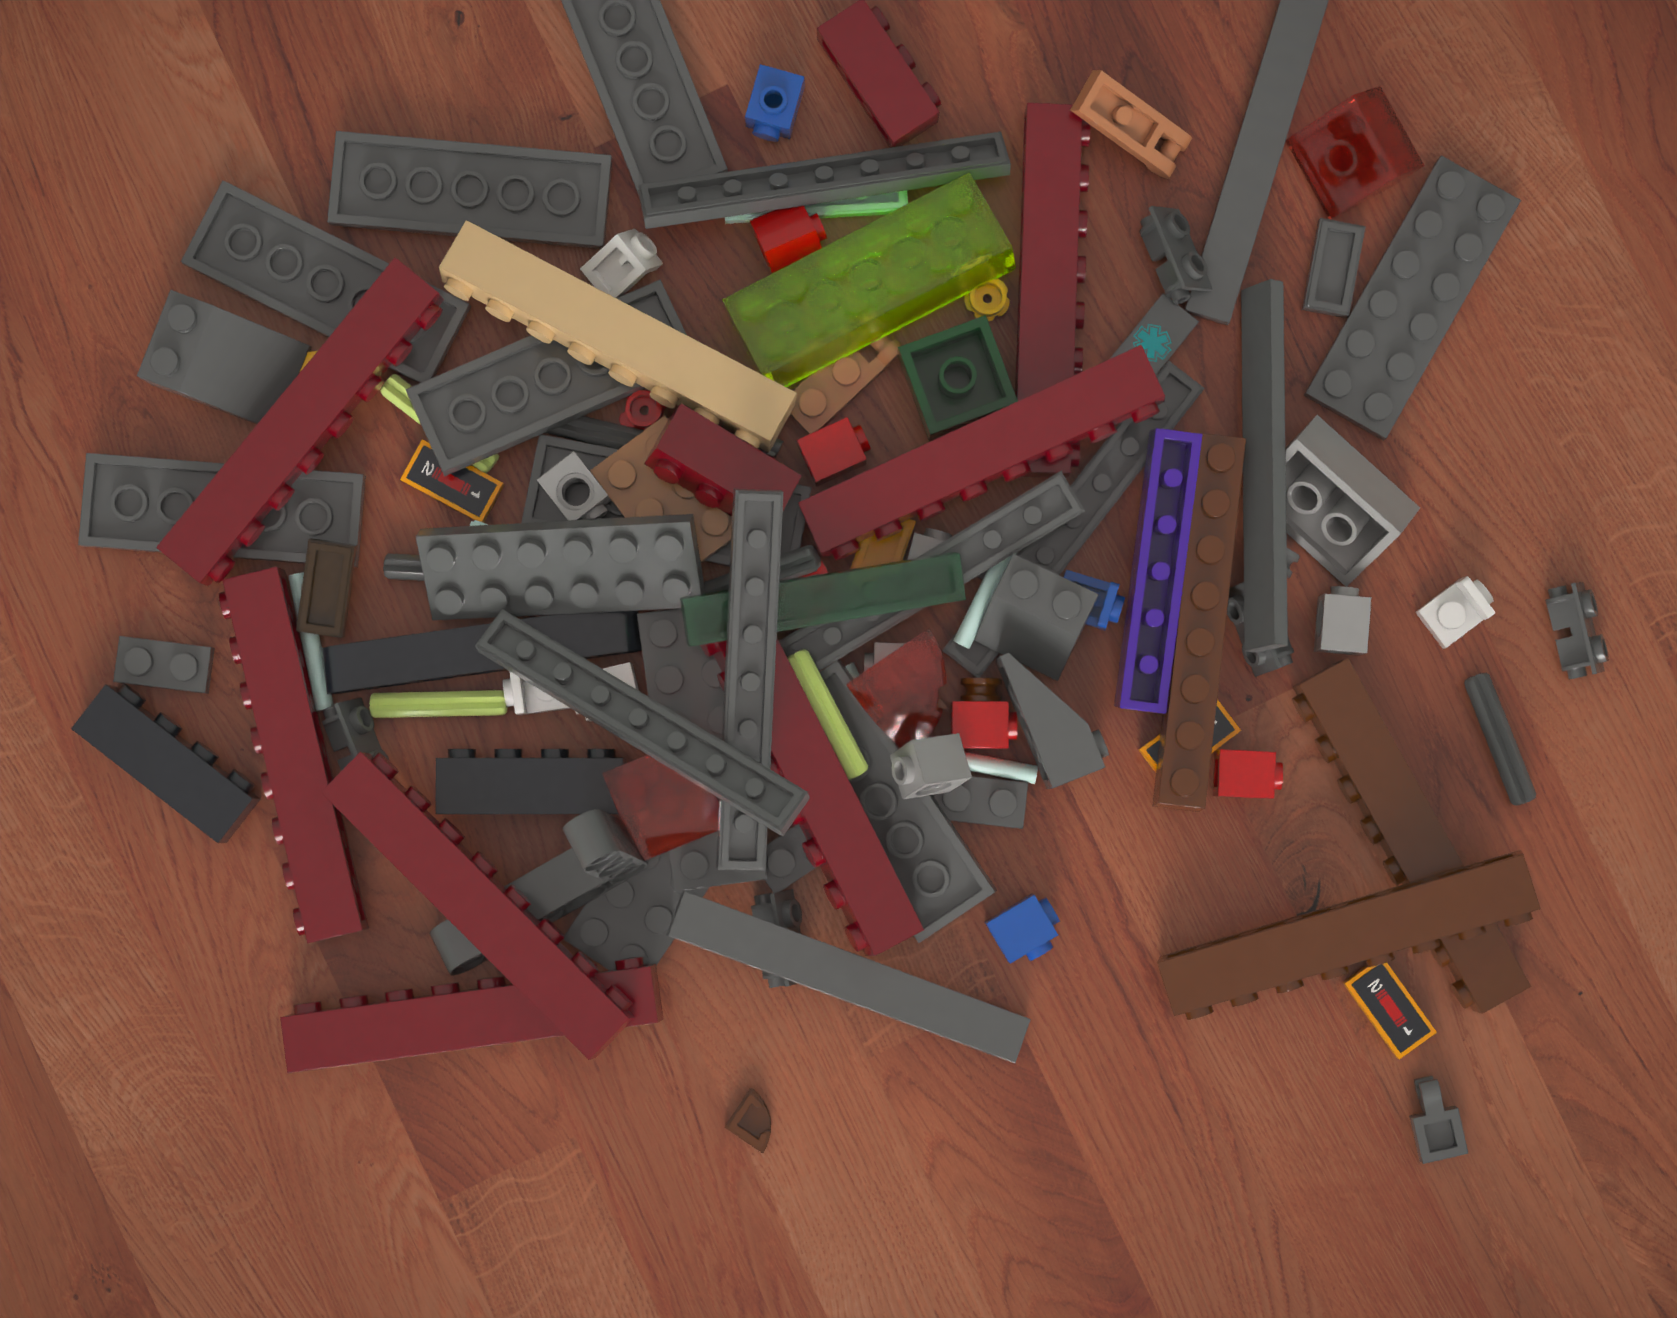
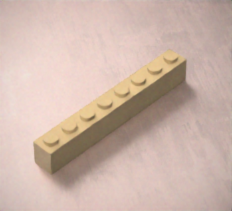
M467 220L439 266L442 282L446 283L444 287L454 296L465 301L473 297L486 304L485 309L494 317L505 322H510L511 318L528 326L526 331L536 339L548 344L555 340L568 347L567 352L576 360L587 365H592L595 361L610 369L609 375L618 382L630 387L637 383L650 390V396L666 407L674 408L676 404L680 405L682 403L757 449L761 448L768 453L770 452L795 407L796 392Z

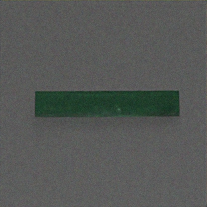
M951 552L779 581L777 632L966 600L960 553ZM729 590L680 598L688 646L727 640Z

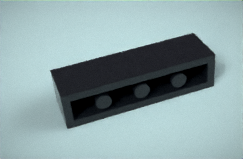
M105 684L71 729L215 842L227 843L261 800L251 792L255 784L237 770L233 769L228 774L215 764L219 756L203 743L196 741L192 746L178 734L183 728L162 712L155 717L142 707L146 699L126 684H123L120 689L117 686Z
M448 749V758H436L435 814H582L594 809H601L608 814H626V759L615 758V749H587V758H569V749H541V758H522V749H494V758H476V749Z

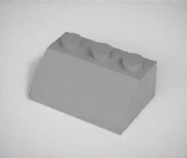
M1316 415L1285 448L1286 533L1347 587L1404 531L1420 507L1322 418Z

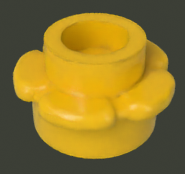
M982 276L971 282V289L965 293L964 302L967 310L975 313V318L986 315L989 322L994 320L995 316H1003L1006 313L1010 300L1007 298L1008 288L1003 281L998 278L993 279ZM985 295L991 296L992 301L990 303L983 301Z

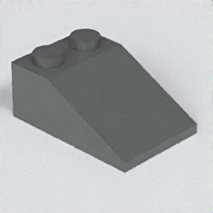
M170 290L137 377L158 388L258 424L300 373L307 352L311 350V346L211 304Z
M1007 653L998 657L995 660L1014 710L1017 712L1018 720L1046 789H1053L1105 768L1102 758L1109 756V752L1099 729L1091 732L1088 723L1011 654Z

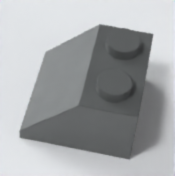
M1013 553L992 596L974 641L1000 654L1009 653L1021 664L1058 681L1099 598V594Z

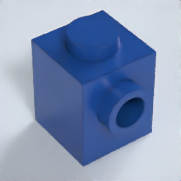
M760 64L745 115L746 127L753 129L752 134L754 136L773 142H778L779 137L791 138L805 89V76Z
M1031 893L984 923L1006 960L1011 964L1024 955L1028 957L1029 961H1032L1051 950L1054 946L1050 940L1058 936L1053 925L1060 922L1046 897L1038 901L1036 896Z

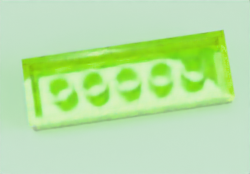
M969 172L722 299L729 319L757 372L788 387L835 363L837 360L970 293V291L988 284V282L1015 270L1016 266L1013 247Z

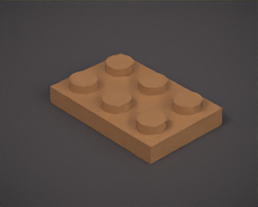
M663 416L591 469L590 472L624 518L693 514L700 560L703 563L731 542L732 516L718 508H710L701 504L694 497L693 493L678 484H670L661 480L655 475L653 469L644 464L668 421L666 416Z

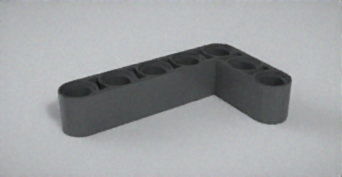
M601 809L590 810L578 815L562 828L572 848L504 887L507 889L512 884L518 888L532 903L527 910L539 922L544 918H547L552 923L627 881L647 867L648 864L626 822ZM448 919L435 926L429 933L451 976L467 972L488 960Z

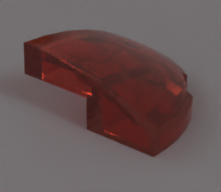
M928 628L846 684L872 720L900 748L911 740L929 738L943 712L941 707L937 710L936 707L939 687L947 684L944 659L936 638L930 628Z

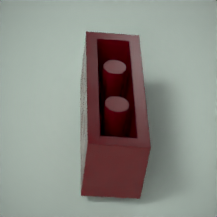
M858 0L817 27V40L889 148L903 146L938 123L940 112L937 107L942 104L932 86L927 81L921 85L912 72L916 64L903 44L895 46L886 33L891 28L881 10L877 6L870 9L865 0Z
M682 403L668 419L644 462L646 466L653 469L655 475L661 480L670 484L680 485L693 493L694 497L701 504L710 508H718L732 516L733 488L782 490L784 492V511L802 475Z

